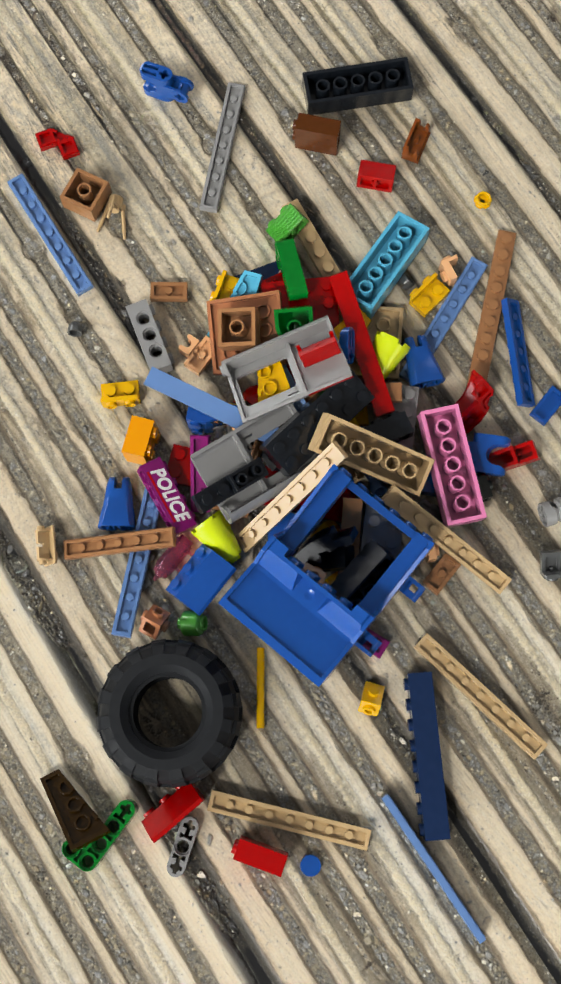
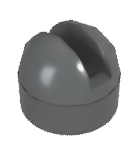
M405 273L399 279L398 284L399 286L401 284L404 285L401 289L408 290L414 285V282Z
M77 321L71 322L68 326V335L72 337L82 336V325Z

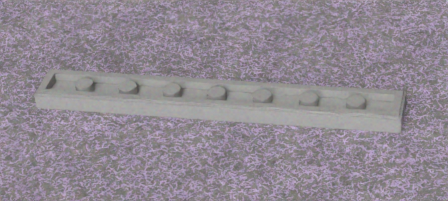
M228 82L200 202V211L218 213L246 89L243 84Z

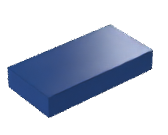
M552 385L529 416L545 426L561 406V391Z

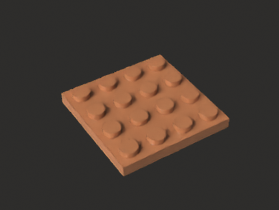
M280 290L206 301L212 367L215 376L222 375L219 368L222 365L221 361L246 351H222L218 347V309L256 307L260 311V344L278 337L275 330L274 309L282 308ZM286 359L281 360L282 366L288 365Z

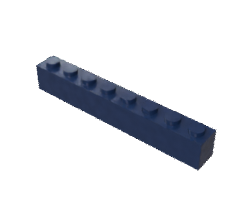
M432 672L408 673L406 678L403 679L404 691L407 690L408 692L405 706L406 711H410V719H407L408 731H412L413 738L409 740L410 751L414 752L415 760H412V771L417 776V781H414L415 794H419V802H416L417 815H421L422 822L418 824L419 835L423 836L425 841L451 839Z

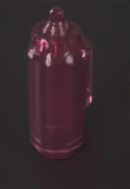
M183 534L176 537V547L167 548L153 568L155 571L153 580L157 581L159 578L166 579L174 570L179 573L181 570L177 567L188 554L191 557L194 555L190 552L191 546L194 543Z

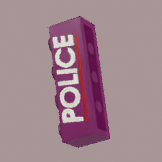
M158 457L139 466L137 473L166 526L175 527L177 537L194 528L197 524L195 522L197 519L193 511H189L185 496L178 491L177 481L174 477L171 478L167 463Z

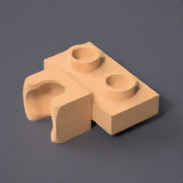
M188 334V342L191 345L189 347L179 345L178 350L183 356L188 358L184 362V366L200 376L212 360L210 338L205 336L200 342L194 336Z

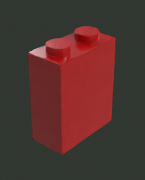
M243 835L240 840H235L231 853L234 854L233 860L279 877L282 875L288 857V852Z

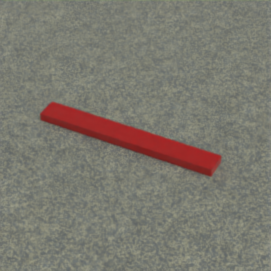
M346 270L329 276L345 326L352 327L355 330V356L365 385L375 397L371 403L376 417L393 413L395 409L348 272Z

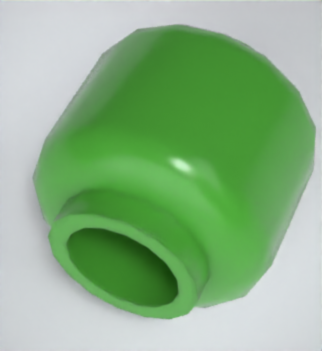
M184 611L177 620V627L184 636H200L207 630V616L203 613L199 616L193 611Z

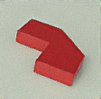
M53 128L35 133L41 152L58 146L63 160L80 155L75 139L71 135L62 134Z

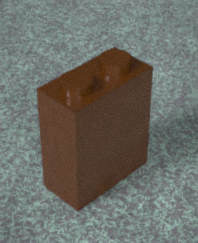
M299 113L298 118L294 119L292 130H294L292 140H295V148L336 156L340 142L341 121Z

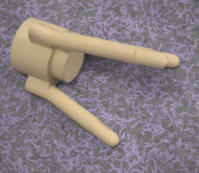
M111 194L109 196V201L106 203V208L96 232H100L106 216L110 218L112 213L117 214L121 211L123 239L126 240V205L123 204L124 199L120 195Z

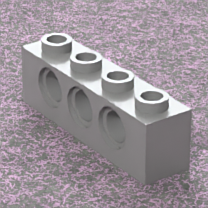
M144 299L125 306L149 370L153 366L165 373L173 371L172 364L175 362L171 352L167 353L166 351L168 344L165 336H160L159 331H162L160 323L153 318V315L156 314L153 305H148L147 300ZM144 319H148V320H149L148 323H146V324H141V321H142V320H144ZM150 335L156 336L153 340H147ZM157 351L162 352L158 357L153 356Z

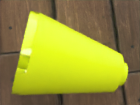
M377 331L373 341V348L385 380L408 354L410 347L406 343L403 346L400 345L399 339L390 334Z
M220 510L191 531L193 536L227 562L234 563L241 557L239 555L242 552L230 524Z

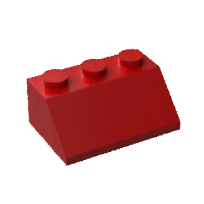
M194 783L175 787L177 791L170 796L168 793L159 801L161 805L158 808L154 809L152 807L143 815L145 819L141 822L153 843L160 840L206 799Z

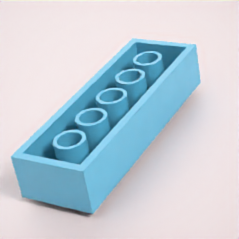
M400 211L396 213L350 276L359 307L370 319H372L428 239L430 228Z

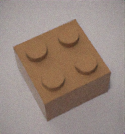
M76 168L61 193L60 200L64 208L95 222L107 203L109 196L112 194V190L108 181L80 168Z
M256 307L218 309V347L222 351H243L260 345V311Z

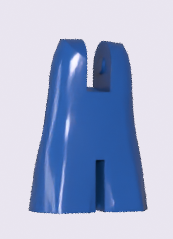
M424 334L417 336V347L412 336L406 337L404 343L410 347V351L406 355L409 386L421 389L425 385L426 387H432L443 383L445 377Z
M116 477L109 478L98 523L99 529L105 531H115L117 527L120 531H133L136 529L132 483L129 477L122 478V488H117Z

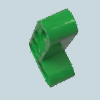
M294 239L276 241L278 270H281L289 301L308 298L307 285Z
M131 799L121 801L104 824L111 833L102 837L107 843L105 849L99 848L97 845L98 840L73 854L69 851V845L66 841L62 846L63 855L85 872L95 869L138 811L137 803ZM130 804V811L132 812L126 813L123 818L119 817L125 811L123 806ZM113 820L119 823V830L117 832L110 829V823ZM87 855L92 856L94 860L92 866L85 864V857Z

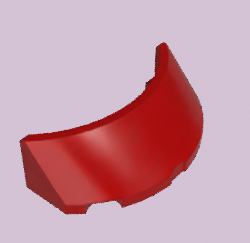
M475 370L471 371L469 383L462 396L455 403L459 405L466 434L472 431L485 417L490 408L488 406L490 397L494 393V389Z

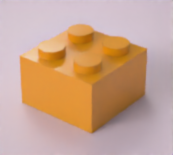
M132 415L121 451L128 462L143 465L154 460L155 444L159 443L161 436L155 421Z

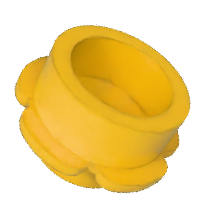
M484 191L478 193L474 197L475 206L479 209H487L492 202L490 194Z

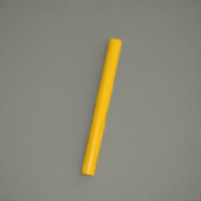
M258 647L256 728H264L265 648Z

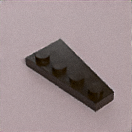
M59 769L40 778L72 853L111 833Z

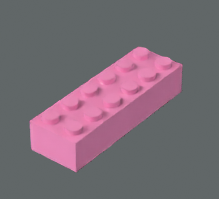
M454 404L421 411L417 416L426 456L435 460L430 472L443 524L450 528L484 520L487 516L459 405Z

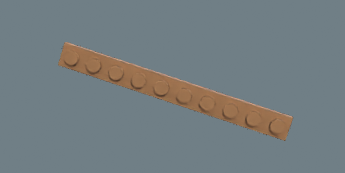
M498 230L466 387L473 370L486 381L488 379L502 309L501 300L504 299L517 234L514 232Z

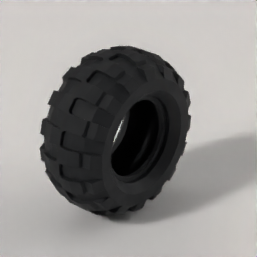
M181 639L151 641L149 644L136 647L128 652L107 674L108 677L103 688L100 689L97 699V732L101 736L103 748L108 757L116 763L119 770L130 778L154 787L174 788L186 786L202 780L214 772L225 762L228 755L234 749L239 737L243 716L240 691L228 667L207 648ZM166 679H180L189 683L200 697L202 704L201 723L195 734L185 743L176 747H161L150 741L143 733L138 718L139 705L146 691L157 682Z

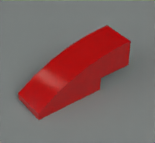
M533 440L516 446L512 445L489 454L490 463L502 466L506 471L540 460Z

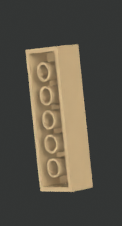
M325 412L322 413L308 447V450L321 454L332 442L337 441L349 456L342 464L388 484H394L396 487L420 496L435 461L428 456Z

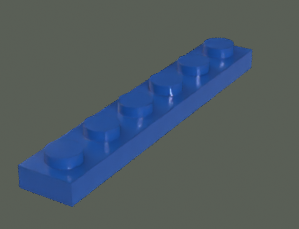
M505 298L501 300L515 388V399L517 406L530 408L535 406L520 305L518 300Z

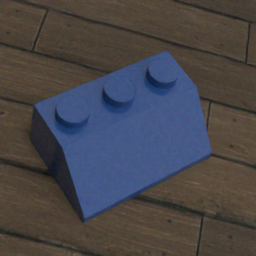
M202 544L165 590L200 616L237 569L215 551Z

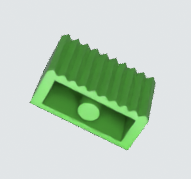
M290 203L280 210V215L276 219H272L268 223V228L265 231L275 242L294 239L304 226L309 223V220L296 206Z

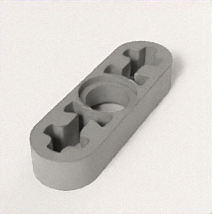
M193 816L184 818L180 823L167 863V872L172 877H179L186 870L199 829V822ZM190 820L193 821L192 825L195 826V829H191L188 835L193 836L192 840L188 837L180 836L181 832L183 834L186 833L187 827L184 826V823H188ZM185 840L188 842L189 849L187 852L183 853L178 850L177 844L179 841ZM174 853L178 856H186V859L181 858L179 863L182 870H178L176 873L173 872L174 868L171 867V864H175L178 858L174 857Z

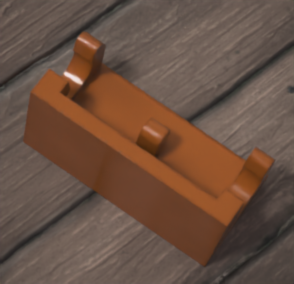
M418 118L413 123L401 157L417 164L431 133L429 132V123L423 127L420 125L421 120Z

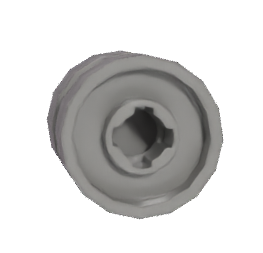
M561 497L553 499V502L548 500L538 504V514L544 527L556 525L558 521L561 522Z

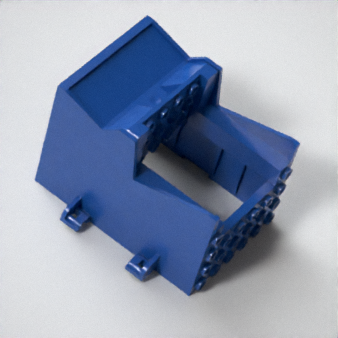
M335 464L328 470L296 514L290 512L268 533V541L260 550L253 563L218 602L318 687L331 676L355 645L369 657H372L382 642L367 631L398 591H401L414 603L418 600L426 588L413 579L411 575L434 547L433 538L425 532L422 534L416 532L417 527L408 520L404 523L396 510L385 508V503L376 495L370 496L368 488L360 482L356 485L351 474L343 467L339 469ZM347 488L395 525L397 529H400L411 538L402 552L354 609L351 608L353 604L348 599L336 596L337 591L327 583H320L319 580L321 578L312 570H304L303 567L305 565L296 557H292ZM412 584L418 587L415 593L409 590ZM367 640L372 644L369 650L363 646Z

